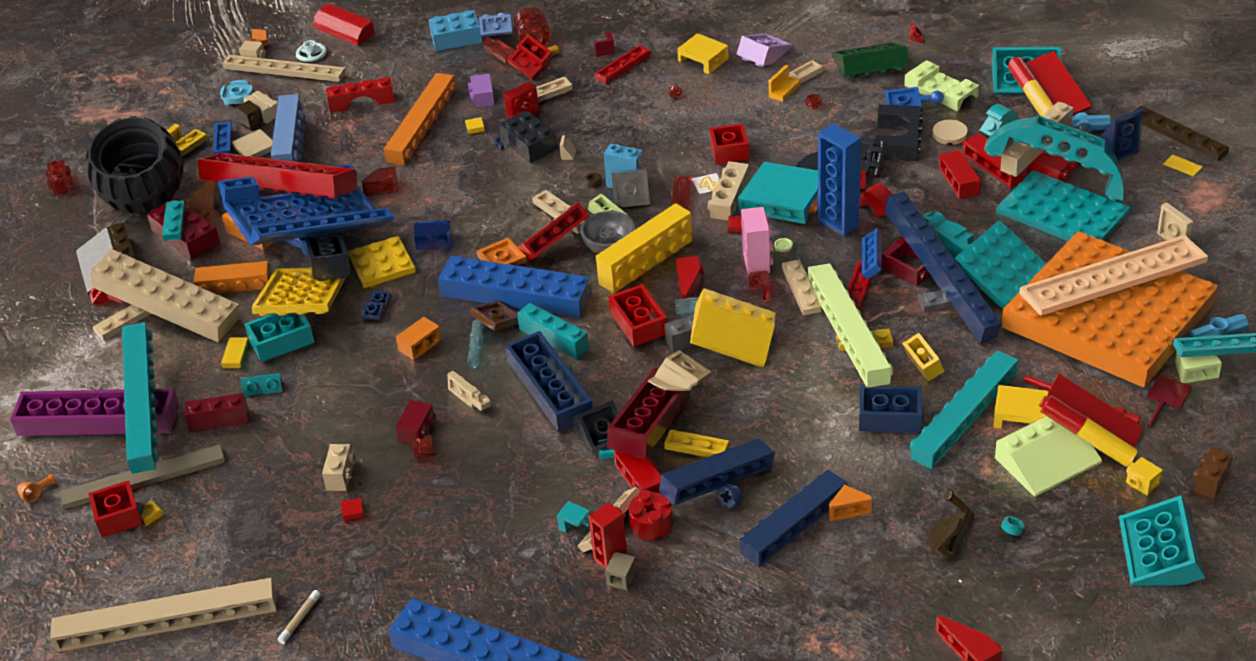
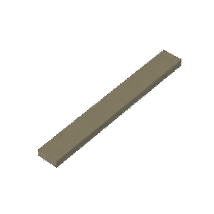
M216 445L156 463L155 470L131 474V471H127L60 491L62 506L65 510L89 503L88 493L128 480L132 489H137L225 463L221 446Z

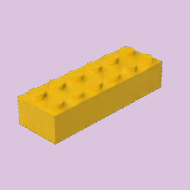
M675 203L596 255L599 285L614 294L693 241L691 212Z

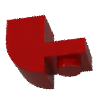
M876 183L863 191L860 198V207L870 205L876 217L887 215L885 213L888 196L893 194L886 186Z

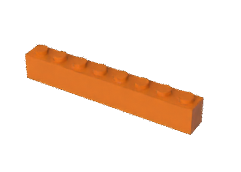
M435 73L385 146L386 163L405 165L411 158L439 113L444 109L447 101L450 100L453 92L456 91L457 84L454 80V75Z

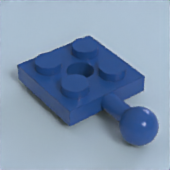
M918 87L886 90L885 100L886 105L920 106V112H922V102L932 101L934 104H940L944 100V95L941 91L937 90L932 92L931 95L920 96Z

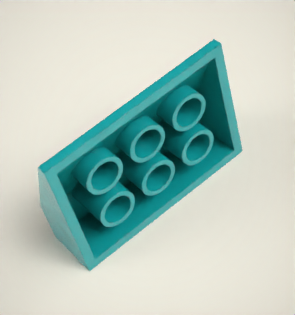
M993 47L991 61L994 94H1025L1008 69L1011 59L1021 57L1026 63L1054 51L1061 61V47Z
M1182 496L1119 516L1132 586L1185 585L1205 578L1191 510Z

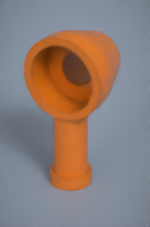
M50 474L38 483L22 482L18 485L17 492L22 500L32 503L39 498L41 490L51 484H55L56 479Z

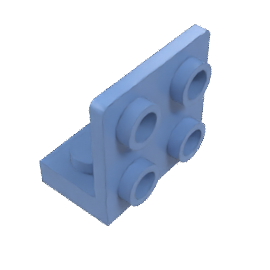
M499 13L493 16L486 14L479 17L481 37L513 34L510 14Z

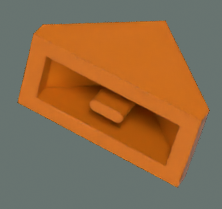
M846 485L841 488L829 504L830 521L872 513V497Z

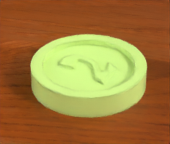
M780 238L775 241L774 248L778 252H789L793 248V243L790 239Z

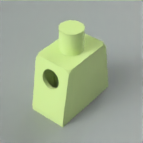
M1176 352L1175 364L1181 383L1219 378L1222 362L1216 355L1180 357L1178 352Z

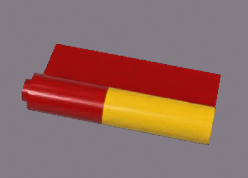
M1054 51L1026 63L1021 57H1015L1010 60L1008 69L1040 116H1043L1057 102L1074 107L1073 116L1092 108Z
M1057 374L1047 396H1044L1038 405L1041 407L1040 412L1125 467L1129 466L1138 452L1135 445L1143 427L1063 375Z

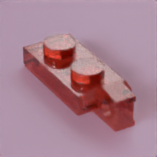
M489 37L482 39L484 49L505 64L508 63L507 59L515 52L514 49L498 39L495 41Z

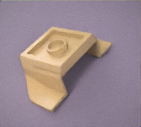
M679 350L666 357L655 376L649 379L648 382L664 390L690 391L693 386H697L708 379L711 371Z

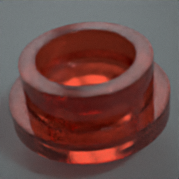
M810 94L805 100V105L811 109H816L822 105V100L819 95Z

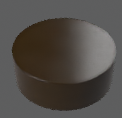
M589 173L584 178L585 185L589 188H597L602 184V176L598 173Z

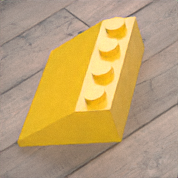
M704 288L696 302L690 343L764 367L775 326L776 313Z

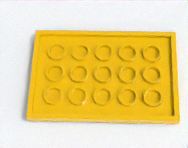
M310 267L276 269L252 305V314H259L260 316H267L271 313H277L278 315H287L289 313L304 315L308 312L324 314L329 311L346 278L336 279L332 277L325 281H317V279L313 280Z

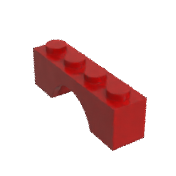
M391 77L339 86L334 85L326 88L330 113L347 110L349 103L358 97L372 98L379 105L395 102Z

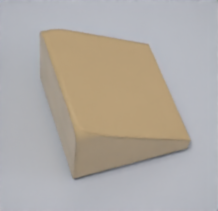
M562 136L560 142L562 160H573L576 148L566 136Z

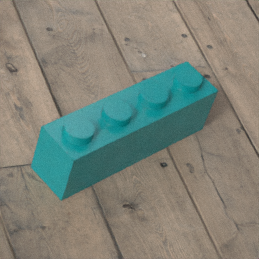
M531 303L517 313L519 329L528 335L540 331L553 348L577 360L589 350L588 333Z

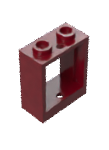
M903 237L881 253L883 269L915 286L930 276L924 265L915 269L900 261L906 255L919 260Z

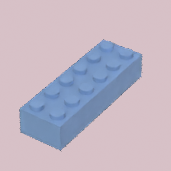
M299 94L281 95L278 98L271 159L302 162V143L305 142L304 133H306L305 124H307L306 114L302 112L304 104L303 100H300Z

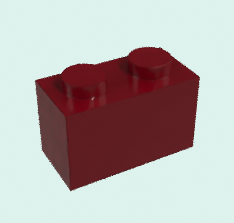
M409 401L395 427L398 442L421 446L424 438L428 436L431 424H434L436 420V413L431 403Z

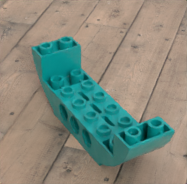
M1036 114L1035 118H1023L1003 125L986 141L984 150L987 151V154L997 157V155L1002 156L1009 137H1011L1017 143H1028L1031 148L1047 150L1046 152L1053 156L1058 154L1069 162H1080L1083 167L1099 169V172L1105 175L1110 173L1105 187V195L1113 201H1123L1124 178L1122 168L1117 157L1105 144V139Z

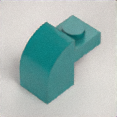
M995 104L987 111L988 118L979 131L990 137L1003 125L1015 121L1018 114L1001 104Z

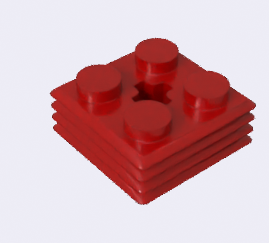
M530 81L503 94L507 119L527 110L533 115L540 112L537 88Z

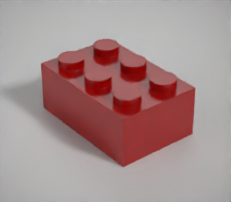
M643 284L608 296L610 314L633 347L665 336V324L668 323L667 316Z

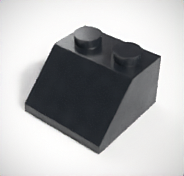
M613 400L577 414L572 419L579 438L592 453L607 447V440L605 439L608 436V427L619 414Z

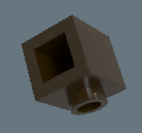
M248 100L235 107L238 120L247 127L252 128L263 121L260 107Z

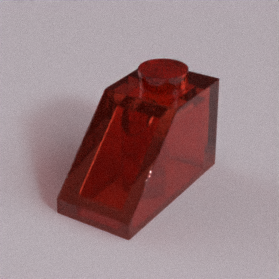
M396 166L378 168L361 181L363 193L366 196L399 193Z

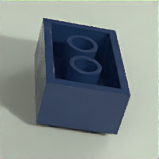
M860 385L859 431L921 433L922 387L875 386L867 388L866 385Z

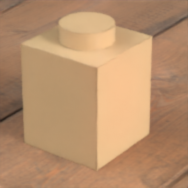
M245 41L239 48L240 56L265 58L266 51L261 42Z

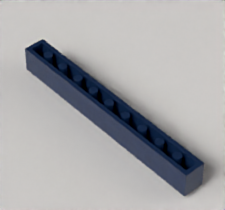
M905 191L888 196L885 213L979 343L997 338L1001 321Z

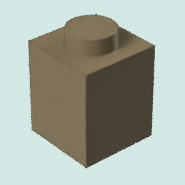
M614 552L605 570L608 586L623 590L628 589L636 573L635 557Z

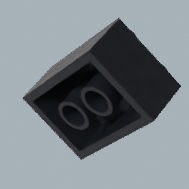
M528 110L499 123L502 141L529 163L558 149L556 132Z

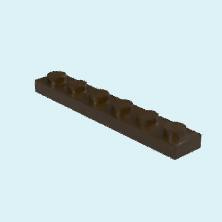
M1141 105L1134 110L1136 111L1141 108L1145 110L1143 125L1217 161L1229 152L1228 146L1158 114Z

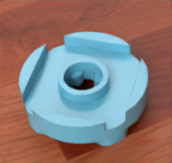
M244 80L229 82V86L226 87L224 85L220 90L225 105L242 104L245 97L252 96V93H254L252 85H249Z

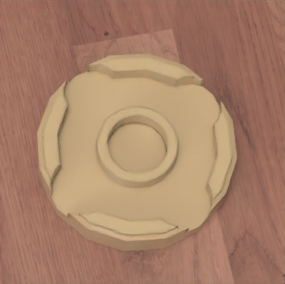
M943 120L934 125L933 137L939 143L945 145L952 143V145L962 143L967 138V126L957 120Z

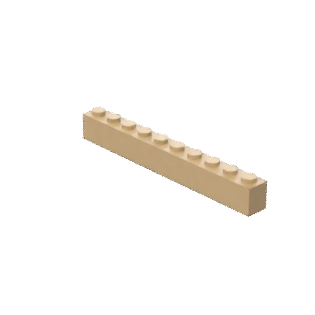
M267 578L55 617L51 621V641L56 652L276 612L275 589L272 579Z

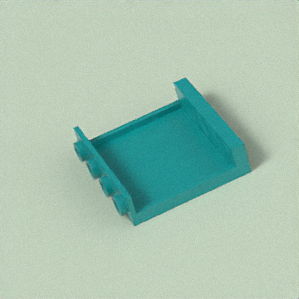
M763 162L738 197L740 212L741 209L764 207L765 214H768L769 218L806 224L808 221L807 210L818 196V171Z

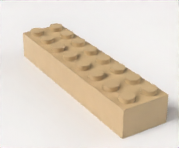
M113 249L90 271L91 286L218 343L239 320L237 303Z

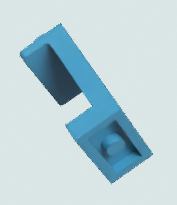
M610 144L603 154L606 187L613 188L611 172L640 169L639 158L642 155V150Z

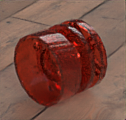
M529 7L521 10L515 16L514 27L519 42L527 34L543 46L549 42L551 31L543 11L539 8Z

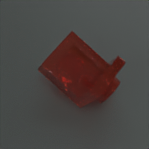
M749 272V288H761L763 300H770V292H773V281H769L768 272Z

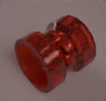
M431 434L425 435L424 439L418 437L411 438L414 457H420L425 453L428 455L435 454Z

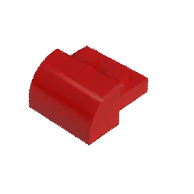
M527 34L517 45L518 49L507 61L533 80L541 71L544 72L552 59V51Z

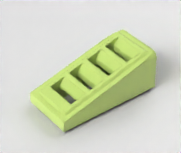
M602 193L589 201L588 210L593 214L603 211H617L627 215V213Z

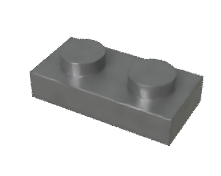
M942 290L918 294V302L923 312L953 307Z

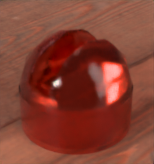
M671 85L668 95L671 98L673 97V99H677L681 96L683 90L676 85Z

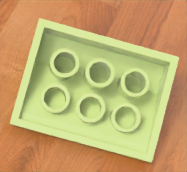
M1047 416L996 442L995 459L1034 497L1102 463V459L1092 445Z

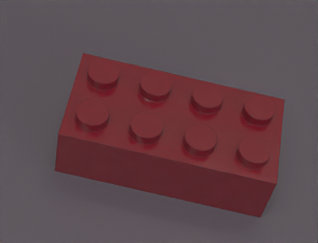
M175 198V199H173V200H170L169 202H171V201H180V200L177 199V198ZM166 204L147 214L152 231L162 239ZM186 205L182 239L168 240L166 242L190 260H193L220 244V239L216 226Z

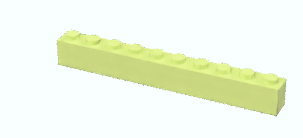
M830 263L808 267V278L815 294L866 387L890 384L893 367L891 363H888L885 353L881 351L879 342L875 341L873 332L869 331L866 320L862 319L860 310L856 309L854 300H851L849 297V292L845 290L843 281L839 280L837 271L832 268Z

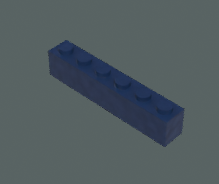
M755 439L662 474L659 492L675 506L719 489L726 483H734L770 469L775 451L761 439Z
M826 470L823 474L818 475L814 481L804 486L794 497H790L785 504L775 509L771 515L760 521L756 527L744 533L740 538V553L760 567L829 511V504L844 485L847 486V482L830 470Z

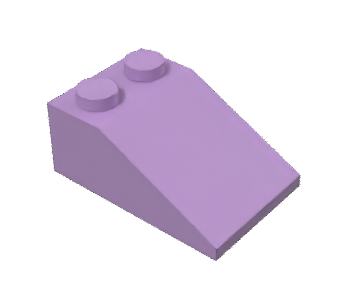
M767 33L745 35L741 37L737 55L742 56V59L745 61H753L755 65L764 67L765 65L773 64L791 49L793 44Z

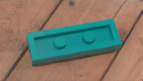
M184 200L166 202L162 232L164 241L182 239L186 207Z

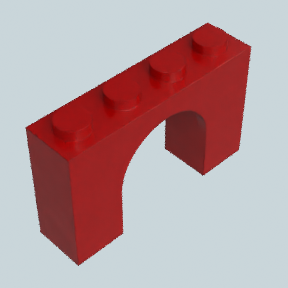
M1042 152L1028 165L1027 173L1029 174L1034 170L1064 181L1068 179L1073 171L1077 170L1081 163L1077 161L1069 162L1063 156H1053Z

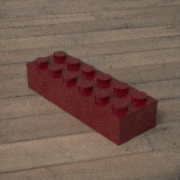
M654 368L609 425L607 448L646 459L690 398V391H669L651 384L648 380L653 378L658 371V368Z

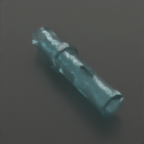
M479 320L472 322V330L469 334L470 344L466 363L468 366L471 363V368L479 365L481 342L484 340V324L482 322L479 324Z

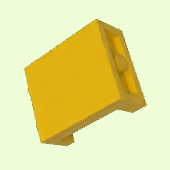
M698 33L681 45L677 51L679 62H683L687 58L703 64L704 72L710 74L729 59L728 45Z
M999 385L993 428L1001 429L1003 420L1032 424L1046 417L1040 412L1041 407L1038 405L1042 398L1047 396L1048 391Z

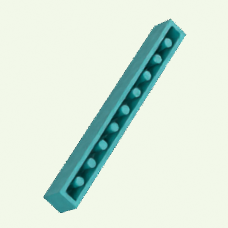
M145 322L122 327L126 455L131 474L155 470L156 461L159 460V453L157 448H155L159 444L155 434L158 432L157 423L154 420L157 418L155 407H153V405H156V398L153 393L156 389L152 380L155 378L153 367H151L154 366L152 354H150L153 353V345L150 342L153 340L151 329L147 330Z

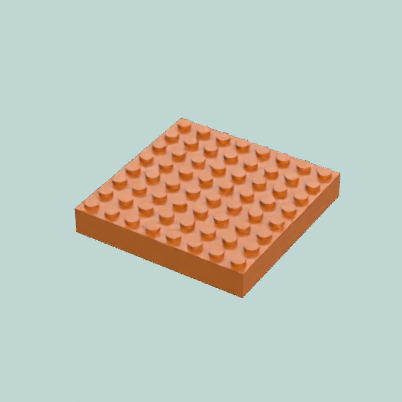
M1078 231L1028 284L1131 251ZM1178 271L1042 316L1038 314L1019 292L1003 308L1001 327L1145 388L1176 351L1173 345L1175 338H1186L1188 331L1193 330L1215 304L1219 286L1191 274Z

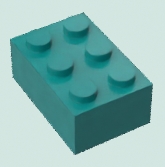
M272 313L244 324L249 342L260 362L314 343L311 326L304 315L296 313L278 315L277 313Z

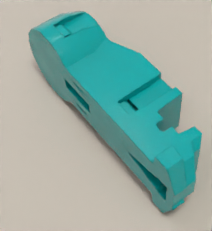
M933 211L922 215L953 258L973 243V233L969 234L960 224L946 220L940 212Z

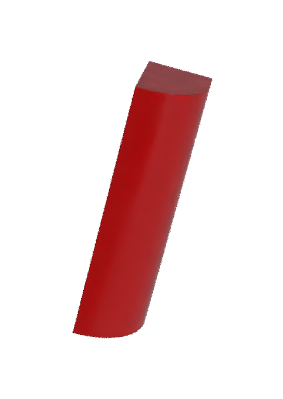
M329 3L320 8L314 17V28L357 46L375 34L373 21Z

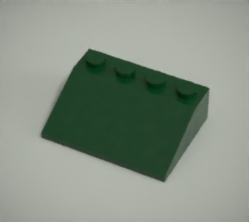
M895 42L831 52L841 75L846 76V78L856 77V74L860 73L862 75H871L873 71L885 73L888 72V69L892 68L894 70H903L905 66H909L907 46Z

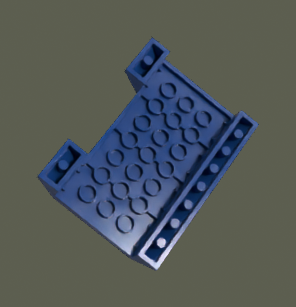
M351 164L336 165L337 167L354 168ZM253 176L219 180L224 208L250 245L275 243L282 240H294L296 238L327 235L336 232L342 233L370 227L376 228L394 220L393 214L387 207L376 209L357 184L356 190L350 191L348 195H339L335 199H330L328 196L315 197L314 194L300 195V192L258 197L259 184Z

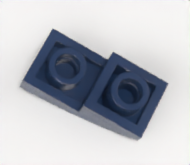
M373 290L370 301L365 303L361 315L362 319L380 320L391 301V292Z

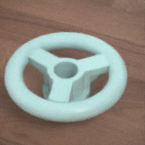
M308 40L297 49L296 57L303 62L318 61L326 55L327 49L321 43ZM322 51L319 55L313 57L317 52ZM300 53H306L308 58L301 56Z

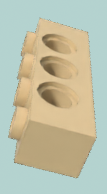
M728 161L726 168L722 170V177L718 179L717 188L713 190L712 199L708 201L707 210L710 211V218L728 221V216L734 215L738 205V197L745 189L749 180V164Z

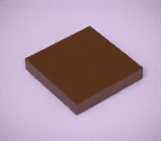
M500 301L470 308V314L493 331L519 324L517 313Z

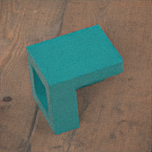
M568 501L557 514L559 530L567 532L571 525L580 526L583 524L589 526L590 510Z

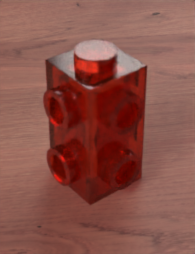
M64 159L47 163L48 170L45 171L49 190H53L54 196L72 192L70 186L73 185L72 174L69 165H65Z

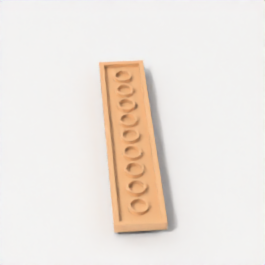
M1186 235L1022 286L1020 287V294L1042 316L1206 263L1208 256Z

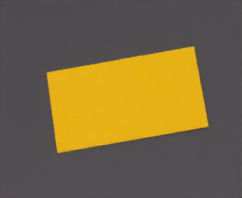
M1171 155L1163 163V165L1194 176L1203 167L1175 155Z

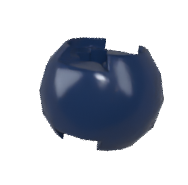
M734 483L722 485L716 494L719 505L728 510L737 508L743 500L742 490Z

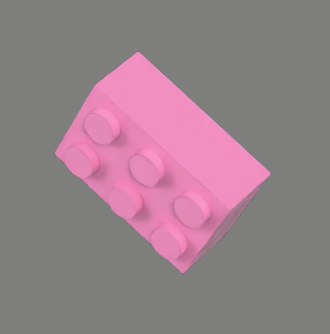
M764 207L741 209L742 246L747 274L750 276L770 273V266L773 265L770 251H773L772 240H769L772 237V227L768 226L770 225L769 215L765 214Z

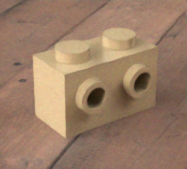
M330 444L322 472L326 491H347L356 459L350 444Z

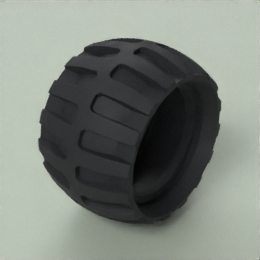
M129 116V118H118L108 125L105 124L97 134L93 135L86 152V171L93 189L101 199L116 210L120 209L128 214L148 213L147 211L159 208L165 202L170 201L181 184L183 162L179 147L164 127L149 118ZM142 154L158 156L152 166L138 174L125 177L112 175L114 168L128 158Z

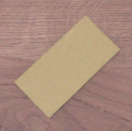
M811 60L789 72V76L799 79L800 84L824 72V67Z

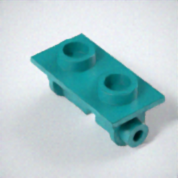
M279 373L240 378L245 397L283 392L281 385L282 376Z

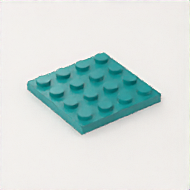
M1000 220L954 258L964 273L1002 309L1020 292V287L1027 285L1047 264Z

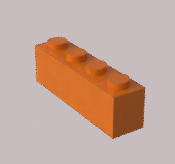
M268 261L195 268L193 283L214 294L262 290L271 277V271Z

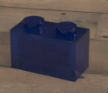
M450 220L415 222L414 241L416 250L452 247L453 233Z

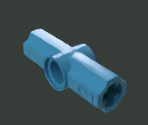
M1081 112L1072 117V125L1070 126L1087 133L1106 130L1110 124V115L1089 116L1087 113Z
M1244 314L1226 319L1215 317L1211 319L1210 324L1188 331L1187 337L1236 334L1248 330L1249 324Z

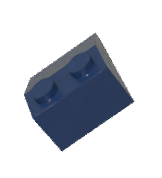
M1143 108L1113 119L1100 136V138L1105 139V144L1113 151L1118 161L1139 152L1145 111Z

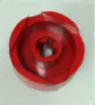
M642 490L630 502V526L636 537L646 541H654L656 537L662 536L663 538L670 533L673 526L670 501L664 495Z

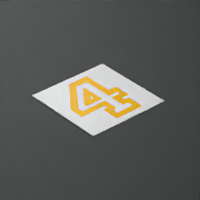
M715 173L693 178L692 181L699 194L716 189L719 177Z

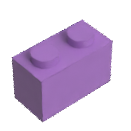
M490 74L470 76L471 83H468L470 100L474 102L475 108L493 106L494 98Z

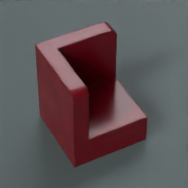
M611 32L605 33V40L595 42L593 47L596 57L615 54L614 39Z

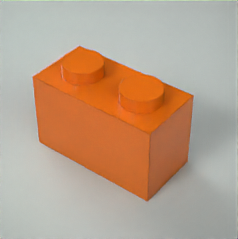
M422 317L396 336L398 350L413 360L442 340L439 326L425 317Z

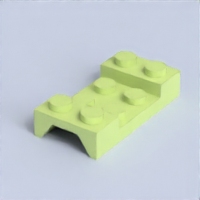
M927 60L905 74L906 87H918L919 93L923 95H931L932 92L937 90L941 91L944 95V100L941 104L956 111L960 109L966 97L972 95L977 98L979 94L978 84L967 79L959 82L940 73L939 66Z

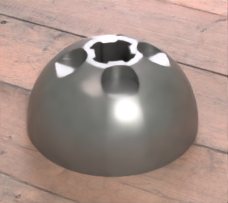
M617 211L595 213L589 216L581 225L583 241L592 251L598 254L635 230L633 220L628 215Z

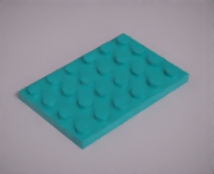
M1034 170L996 208V213L1066 241H1069L1078 231L1105 241L1130 212L1129 206Z

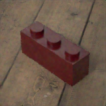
M244 393L185 402L184 415L190 432L249 423V408Z

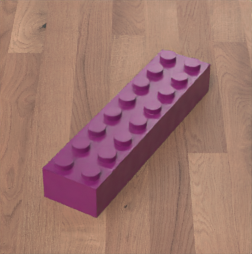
M156 389L153 392L156 398V405H153L157 413V418L154 419L158 428L156 433H171L179 408L175 390ZM124 390L23 391L20 393L10 420L17 436L126 434Z

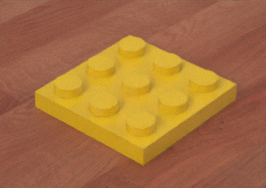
M399 236L347 251L363 288L416 272L415 266Z

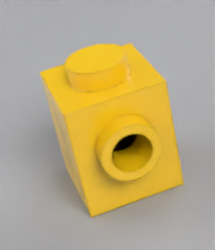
M1141 457L1135 463L1132 462L1126 470V473H1128L1126 483L1145 495H1149L1160 485L1163 470Z

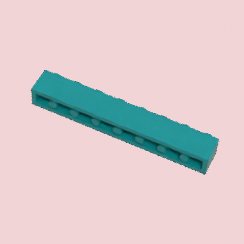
M998 350L992 357L989 356L982 368L979 367L975 375L966 381L965 386L956 392L950 403L947 402L943 410L934 416L929 426H925L918 438L912 440L910 444L911 459L933 469L997 397L998 386H1007L1016 376L1018 359Z

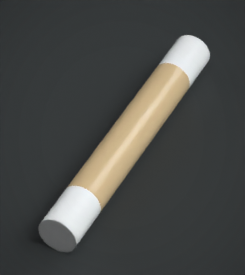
M314 590L277 639L281 644L286 643L320 598V592Z

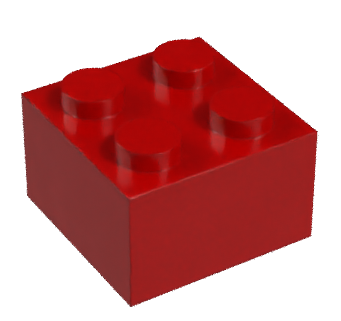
M743 124L709 128L710 147L715 165L726 164L728 161H749V142Z
M129 480L88 493L101 538L143 525Z

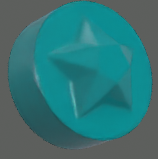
M1011 516L1005 517L1001 525L1005 532L1016 536L1021 535L1025 527L1021 520Z

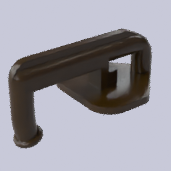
M948 489L944 494V500L951 502L961 513L938 523L931 531L927 544L942 558L950 560L960 554L975 515L973 509L953 493V490ZM951 540L950 546L947 549L944 545Z

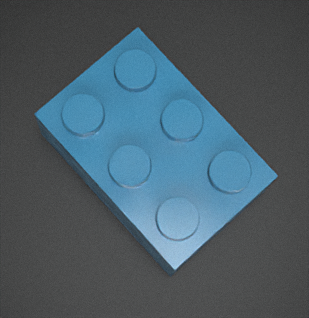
M474 10L428 19L436 51L482 43L480 25Z

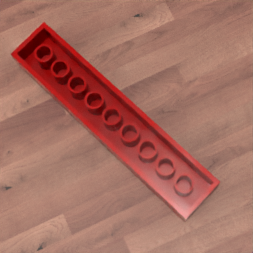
M218 153L198 159L199 179L207 180V183L253 176L259 184L260 190L271 188L276 192L286 190V193L300 192V195L314 194L315 197L328 196L330 199L338 198L339 195H348L350 191L357 189L356 170L354 168Z

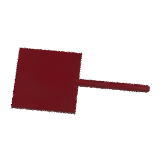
M1159 375L1146 398L1160 402L1148 426L1151 427L1164 404L1180 409L1192 386Z

